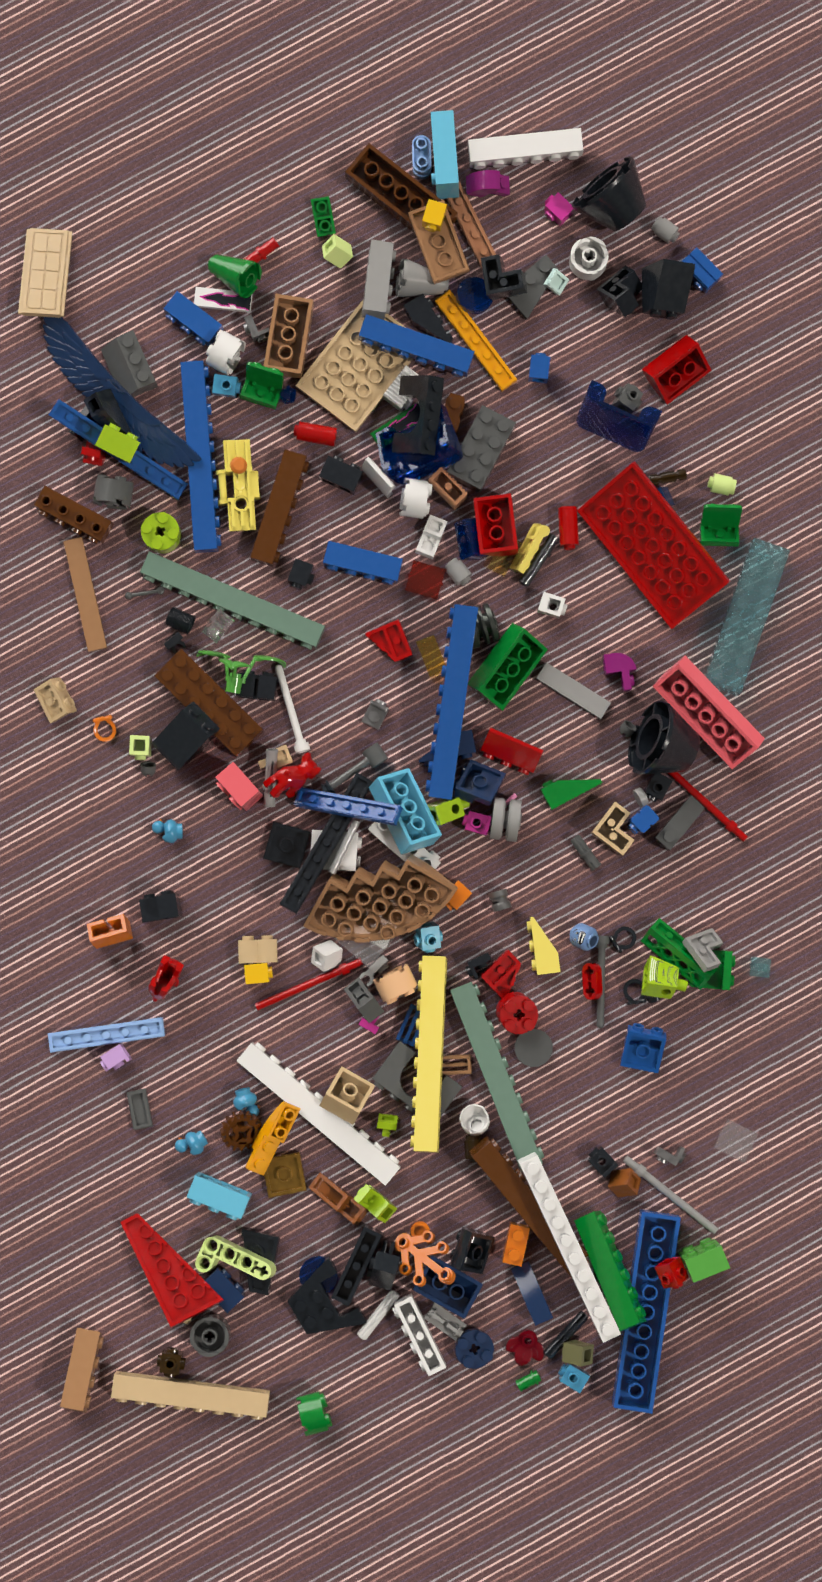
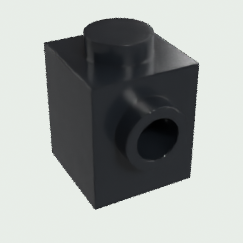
M295 558L288 577L291 587L301 590L302 588L307 589L308 585H312L315 576L312 574L314 565Z
M660 773L653 774L644 790L647 798L655 803L656 801L661 802L673 780Z

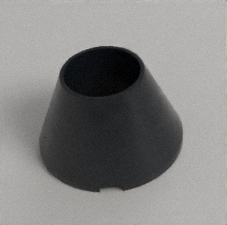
M632 156L625 157V162L621 164L615 162L595 177L582 190L584 194L581 198H575L572 203L573 209L612 231L624 228L637 218L645 209L646 201L635 160Z
M658 700L643 712L642 716L644 718L640 726L636 725L637 730L630 739L628 763L629 766L633 767L632 771L637 774L684 772L693 764L699 750L700 739L696 731L668 702Z

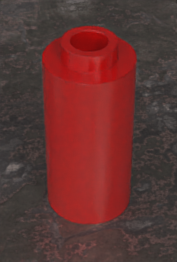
M300 421L299 425L295 424L293 436H297L296 440L334 447L337 428Z
M559 507L560 547H564V550H574L575 546L579 545L577 507Z

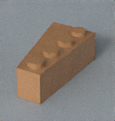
M77 1328L61 1399V1408L87 1413V1408L90 1407L91 1388L95 1384L96 1377H94L95 1368H98L100 1357H97L98 1350L102 1349L104 1342L101 1332Z

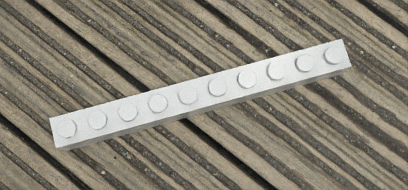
M252 1042L237 1059V1062L285 1102L301 1108L299 1111L300 1115L386 1186L400 1169L398 1164L400 1161L394 1155L390 1154L388 1156L384 1153L385 1148L377 1141L375 1143L371 1142L368 1139L370 1135L364 1130L358 1131L353 1127L355 1123L352 1125L320 1107L319 1105L324 1098L320 1093L316 1092L314 1094L309 1090L311 1086L303 1079L301 1081L297 1080L294 1077L296 1074L290 1068L286 1067L284 1069L279 1065L281 1061L273 1054L269 1056L264 1052L266 1050L264 1046L259 1042L256 1044Z
M533 1152L517 1160L599 1337L604 1343L621 1335L538 1155Z

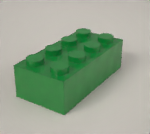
M512 623L472 676L468 686L491 705L503 711L548 649L526 629Z

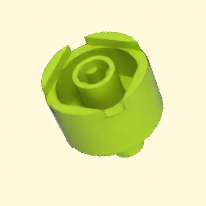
M157 512L149 515L141 525V536L151 551L166 554L175 550L179 545L181 529L171 515L165 512ZM158 531H164V536L158 535Z

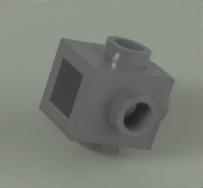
M627 383L623 387H618L615 391V399L611 407L626 417L640 407L642 403L640 399L644 393L635 385Z

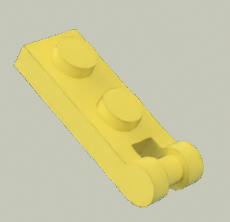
M534 523L518 550V554L509 567L510 569L518 573H525L530 566V561L534 554L539 550L543 537L548 536L550 533L548 526Z

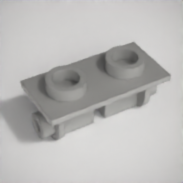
M437 1303L433 1304L424 1317L425 1320L455 1341L462 1335L467 1325Z

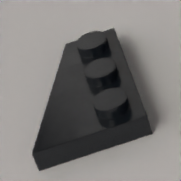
M242 1229L244 1248L275 1264L280 1237ZM246 1257L248 1267L251 1266L252 1261L249 1257ZM266 1266L263 1267L262 1269L265 1270L264 1274H267L268 1271H266ZM247 1273L249 1291L269 1295L273 1277L260 1280Z

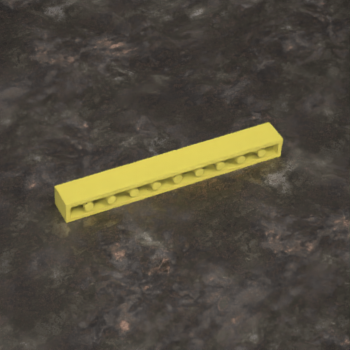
M423 956L422 961H419V972H422V980H418V991L421 992V999H417V1011H420V1018L416 1019V1030H419V1038L415 1039V1049H418V1057L414 1059V1069H417V1077L413 1079V1088H416V1096H413L412 1108L416 1109L415 1116H412L411 1127L415 1128L414 1135H411L410 1146L414 1147L415 1152L439 1153L447 958L446 956Z

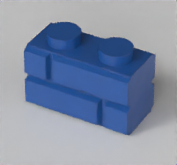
M697 247L681 261L695 264L692 281L694 282L693 286L699 292L707 293L723 276V273Z
M645 805L628 820L629 825L627 828L634 835H641L650 826L654 825L659 820V817L649 806Z

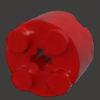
M510 992L498 1002L496 1016L507 1031L513 1034H524L534 1029L538 1020V1009L535 1003L525 994ZM517 1010H519L520 1013H518V1015L515 1016L514 1013H517Z

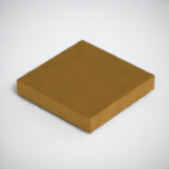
M300 1152L272 1158L264 1174L269 1198L307 1191Z

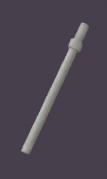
M628 1155L624 1158L623 1162L632 1168L639 1177H643L711 1233L715 1234L718 1231V1227L646 1171V1167L636 1163Z

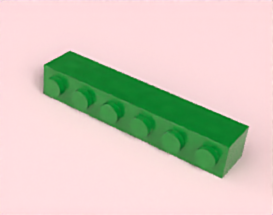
M593 1211L574 1220L619 1331L628 1330L646 1322V1312L639 1304L637 1299L638 1293L632 1287L629 1280V1271L624 1268L622 1254L614 1244L615 1238L607 1227L606 1216L601 1211Z

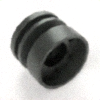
M488 603L483 604L484 613H481L479 606H475L478 607L473 649L480 647V638L482 637L487 645L490 644L489 635L492 636L494 642L499 641L497 620Z

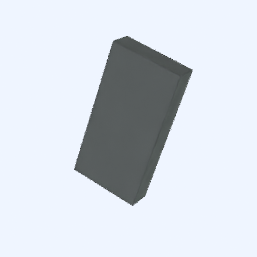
M146 1088L126 1092L133 1129L153 1127Z

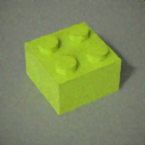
M112 423L109 426L105 424L95 446L130 463L140 444L137 441L138 437L130 432L127 435L119 432L121 428Z

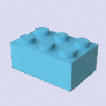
M201 1172L195 1175L187 1194V1198L190 1199L189 1202L198 1206L201 1204L207 1205L208 1210L219 1213V1211L227 1213L226 1217L233 1220L243 1217L252 1196L251 1192Z

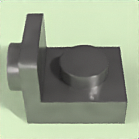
M376 699V701L371 700L361 722L379 730L389 710L386 707L387 703Z

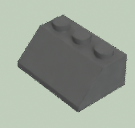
M134 330L114 338L101 349L111 375L132 397L158 387Z

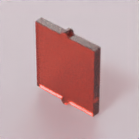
M414 560L411 571L408 573L409 578L405 591L437 600L440 588L443 586L442 581L446 569Z

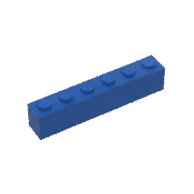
M367 314L359 333V340L366 346H378L383 352L390 353L392 351L398 353L397 355L401 358H413L415 362L421 365L430 364L436 370H448L452 372V375L460 378L462 376L467 377L474 358L475 351Z

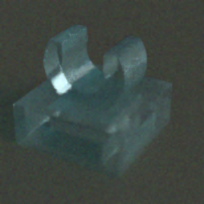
M751 957L749 976L769 978L771 959Z

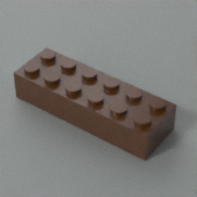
M370 143L366 145L345 171L346 180L412 232L414 230L408 212L427 206L428 199L437 202L441 201L440 198ZM447 205L451 221L454 224L458 213Z
M182 649L154 675L185 707L194 701L220 728L215 737L237 758L264 732Z

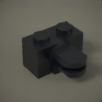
M384 1239L381 1252L377 1251L376 1257L371 1258L366 1277H370L368 1285L391 1291L400 1257L392 1255L395 1242L392 1241L388 1254L385 1253L388 1240Z

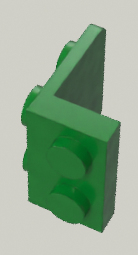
M247 362L246 379L240 393V399L276 410L283 391L284 374L276 368L264 367L257 362Z
M735 504L704 505L700 523L701 545L739 547V523L742 506Z
M712 950L721 964L703 988L730 990V986L734 985V975H731V969L735 967L736 960L733 951ZM695 973V977L703 982L704 978ZM689 981V985H690L691 987H696L694 984H692V983Z

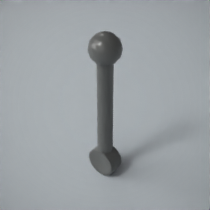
M158 587L156 590L127 592L125 598L131 599L132 597L155 593L162 595L165 590L163 587Z

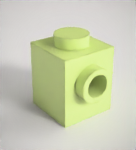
M130 735L129 755L135 756V760H146V757H151L152 738L150 736Z

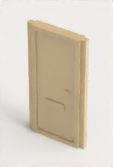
M27 229L18 309L19 315L64 317L72 231Z

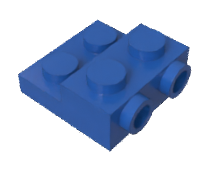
M634 1023L633 1026L628 1025L620 1066L658 1073L666 1043V1032H663V1029L659 1027H652V1030L646 1029L644 1025Z

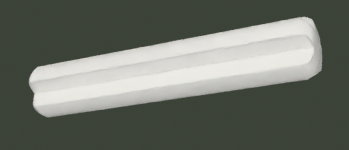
M391 1290L369 1317L367 1323L358 1331L357 1335L361 1339L366 1340L394 1305V1302L398 1300L400 1295L395 1290Z

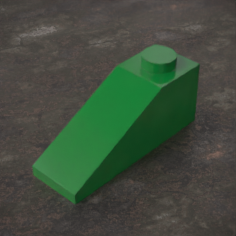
M601 779L557 780L555 782L549 780L542 784L543 788L540 792L551 811L603 782Z

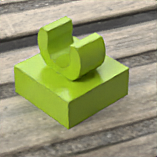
M379 1113L377 1128L383 1129V1137H390V1130L396 1131L397 1115Z

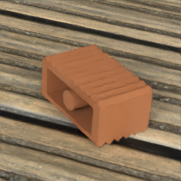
M440 467L428 479L429 484H432V488L454 510L467 499L465 489H462V486H459L457 481H454V478L448 476L443 467Z

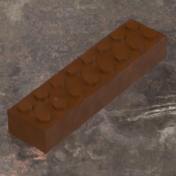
M486 1136L469 1150L471 1156L570 1275L529 1185L525 1183V1176L519 1168L514 1170V1163L506 1153L501 1154L500 1151L502 1149L494 1138L490 1140ZM579 1243V1245H580V1247H581V1249H582V1252H583V1254H584V1256H585V1258H586V1257L588 1256V1253H587L586 1250L583 1248V1246Z

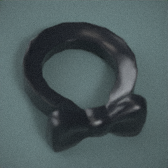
M620 927L613 936H610V941L617 952L622 953V950L634 946L636 934L632 928ZM623 930L629 931L632 935V941L629 945H618L616 942L618 934Z
M638 979L627 981L623 987V994L628 1000L626 1004L638 1005L639 1003H646L647 1000L644 999V995H640L638 1000H633L627 993V988L632 983H637L642 988V981Z

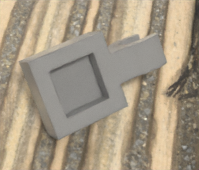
M382 955L359 978L363 979L365 976H369L370 981L366 985L368 987L374 983V975L378 972L380 974L389 967L387 965L389 960Z

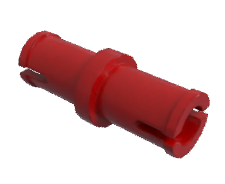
M272 237L262 246H257L256 250L244 259L258 263L262 259H267L266 256L280 246Z

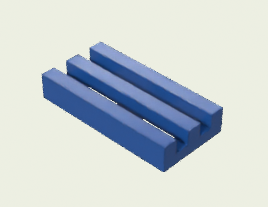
M410 1004L396 1037V1040L413 1047L415 1039L418 1038L419 1030H416L412 1041L408 1039L420 1011H417L416 1005ZM415 1009L416 1012L405 1038H402L401 1036L410 1014Z

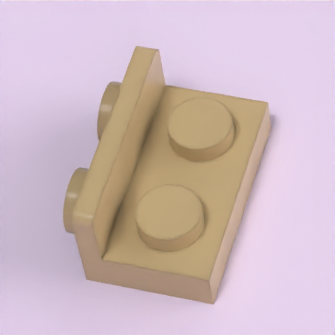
M60 677L49 679L33 689L50 723H54L64 716L77 711L74 700L70 697L66 684Z

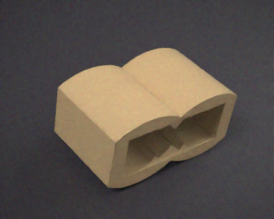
M273 935L261 936L262 940H254V936H242V940H238L239 964L278 962L277 939H273Z

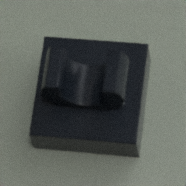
M175 631L162 642L168 650L171 648L174 654L177 653V650H175L177 644H181L183 648L186 647L185 643L181 641L183 637L178 631Z

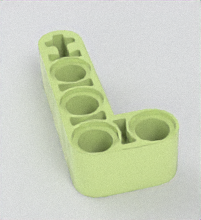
M218 1235L205 1239L195 1261L197 1270L202 1273L215 1269L219 1260L260 1280L269 1279L276 1273V1266L272 1261ZM212 1240L216 1241L217 1243L216 1250L212 1249L211 1247ZM229 1248L234 1251L235 1255L233 1258L228 1256ZM246 1257H249L252 1261L250 1267L245 1264ZM204 1258L209 1260L210 1265L208 1268L203 1264ZM265 1266H266V1271H268L267 1274H264L265 1270L262 1269V1268L265 1267Z

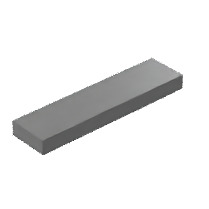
M547 662L536 678L600 720L611 702Z

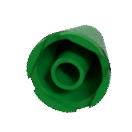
M218 254L211 257L208 261L209 272L239 297L248 298L257 289L258 286L255 284L257 279H261L262 269L260 264L255 261Z

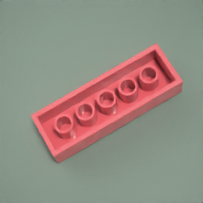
M686 655L666 671L653 685L655 690L731 769H734L757 750L765 739Z

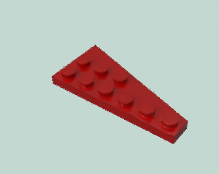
M138 1213L120 1222L171 1328L224 1301Z

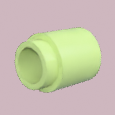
M714 473L713 477H709L707 487L713 493L727 496L729 494L733 495L737 480L730 476Z

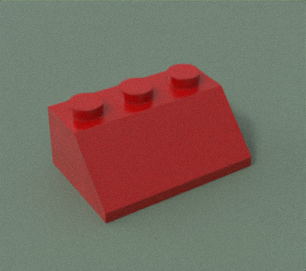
M685 335L642 369L649 384L667 405L712 371L699 343L688 335Z
M511 493L473 498L480 555L498 557L517 555L518 544Z
M491 727L480 750L483 753V757L492 761L496 758L501 761V765L511 768V766L519 768L518 772L527 776L529 773H534L544 751Z

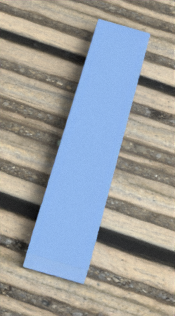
M163 1017L48 1033L49 1048L51 1053L164 1037L165 1028Z

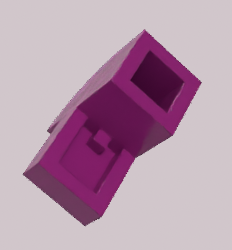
M497 170L474 172L466 176L467 195L480 198L489 194L506 197L510 195L509 176L501 175L500 171Z
M623 653L604 654L602 660L605 676L620 674L622 691H631V686H634V677L629 672H634L637 669L634 661Z

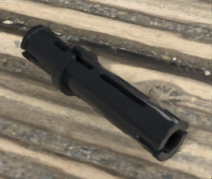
M549 533L543 545L539 546V550L531 561L529 568L518 580L526 587L530 586V583L546 559L551 557L552 550L560 540L557 536Z

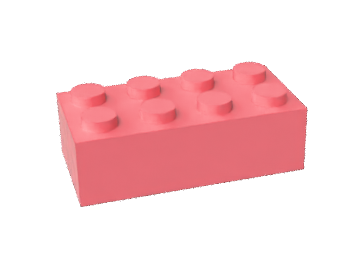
M234 762L215 777L218 780L217 786L226 795H231L229 799L240 810H249L263 797V794Z

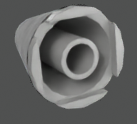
M402 258L398 268L400 273L396 277L395 293L398 297L420 296L422 294L424 296L440 295L448 290L449 280L433 284L427 267L408 259Z

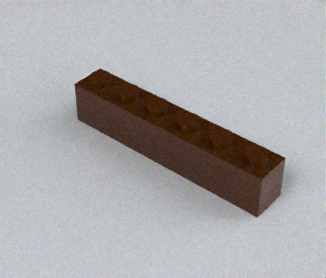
M284 450L250 557L252 561L274 567V563L279 562L281 552L278 551L280 545H284L287 536L284 532L286 526L290 527L292 521L290 513L292 509L296 508L298 498L295 497L297 491H301L304 480H301L303 473H307L310 462H307L306 455Z

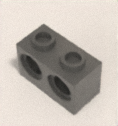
M359 977L344 988L368 1023L384 1012Z

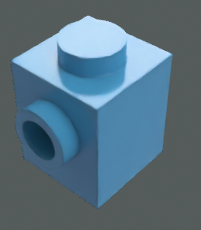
M214 374L212 394L236 398L237 393L240 394L241 382H238L239 379L234 376Z
M569 1363L567 1365L563 1364L558 1372L560 1382L578 1393H581L590 1378L588 1372Z

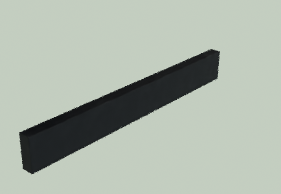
M356 773L344 795L364 799L373 781ZM331 815L281 900L280 906L297 915L352 821V817Z

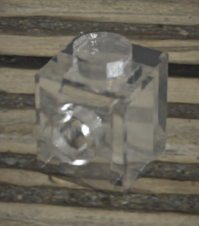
M219 608L202 632L215 643H218L235 620Z

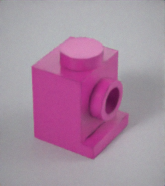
M469 811V815H464L462 825L465 826L464 830L487 836L492 817ZM474 819H478L480 821L479 826L473 825Z

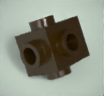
M173 1347L164 1349L162 1355H158L157 1367H160L159 1373H164L166 1377L179 1375L181 1370L185 1368L186 1358H183L184 1351H179L178 1348ZM172 1361L174 1366L167 1365V1362Z

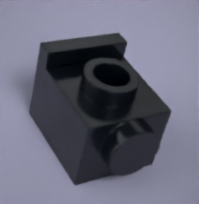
M602 1146L599 1149L595 1147L588 1154L590 1157L587 1160L604 1178L618 1166ZM605 1158V1164L600 1165L598 1163L599 1159Z

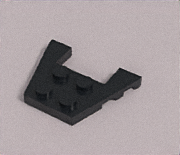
M330 1256L315 1269L312 1275L302 1283L287 1301L306 1334L367 1323V1319L359 1306L340 1314L324 1288L322 1282L338 1273Z

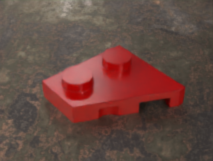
M399 619L365 633L394 662L413 656Z
M507 949L480 974V977L502 999L507 993H510L521 963Z

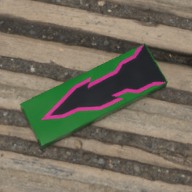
M415 403L370 433L380 450L393 443L394 433H407L415 428L420 416L419 403Z

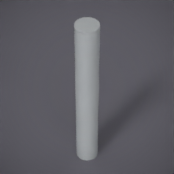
M353 819L328 872L336 874L360 822Z

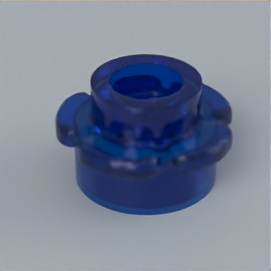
M288 385L280 393V398L284 404H292L296 399V390Z

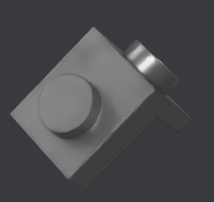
M252 315L244 317L246 323L243 324L247 335L251 334L254 343L268 340L269 328L258 332Z
M659 1146L654 1151L658 1155L657 1160L664 1164L670 1162L675 1166L677 1163L681 1164L686 1156V1153H684L685 1148L679 1146L675 1155Z

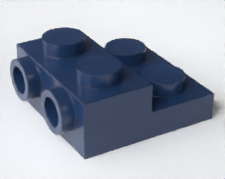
M470 760L467 766H463L460 780H456L454 783V797H459L469 803L475 800L491 806L505 779L506 773Z

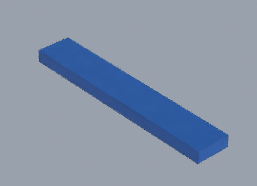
M302 787L299 789L294 801V805L299 808L394 826L397 825L403 809L400 805Z

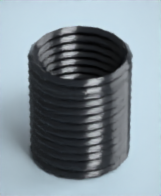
M172 607L166 618L165 625L188 635L196 617L181 609Z

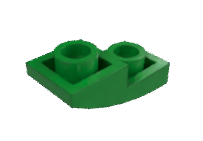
M329 196L311 199L317 237L336 234Z

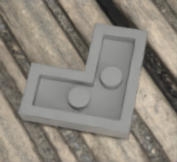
M713 928L686 937L683 940V945L703 972L715 969L721 964L712 950L721 947L723 942Z

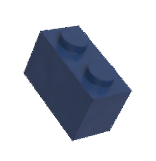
M219 1266L205 1281L224 1299V1301L218 1304L228 1313L246 1294L244 1293V1287L239 1282L235 1283L230 1278L232 1276L225 1267L222 1269Z

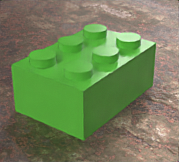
M710 1237L701 1240L697 1246H685L682 1248V1252L678 1253L693 1283L730 1268L722 1246L715 1239L711 1240Z

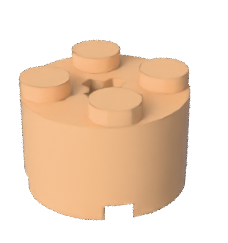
M405 964L403 968L402 966L393 968L383 973V978L378 980V977L373 980L382 1001H386L387 1005L397 1001V998L402 994L408 996L414 993L418 985L408 964Z

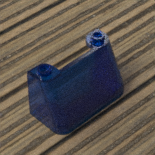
M592 380L577 414L576 421L578 426L631 451H643L649 442L662 411L649 406L641 411L639 417L603 402L606 396V388Z
M442 403L435 456L392 453L394 433H409L416 425L400 432L392 427H385L375 433L382 472L397 484H407L403 483L405 478L420 479L436 472L440 467L445 468L463 458L462 448L446 407Z

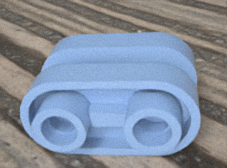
M419 135L412 141L413 174L418 179H426L431 174V142L428 137Z

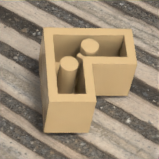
M614 802L591 832L593 836L620 856H623L634 842V839L619 829L630 815V812L617 802Z

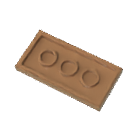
M426 206L408 212L433 284L470 272L448 210L446 211L440 232H430L425 227H422Z

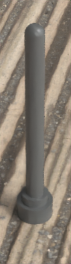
M598 936L599 940L596 945L598 948V965H600L602 970L603 988L601 997L597 999L596 1025L598 1028L604 1027L605 948L609 944L610 936Z

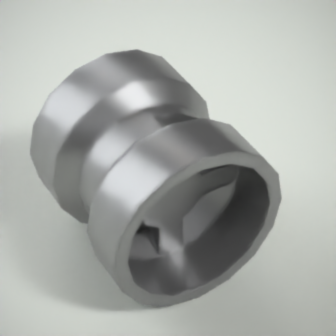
M507 889L488 894L489 899L493 902V912L512 907L507 899Z

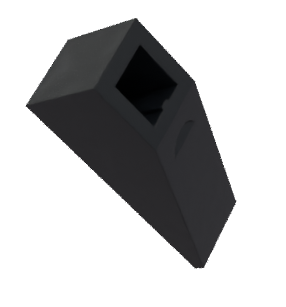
M424 294L404 304V312L415 328L429 336L452 343L453 337L449 330L445 331L443 328V320L439 314L434 313L432 309L434 305L429 297L425 298Z
M111 388L95 392L84 400L91 417L99 426L104 428L105 424L109 426L112 423L121 428L119 432L125 435L128 432L132 433Z

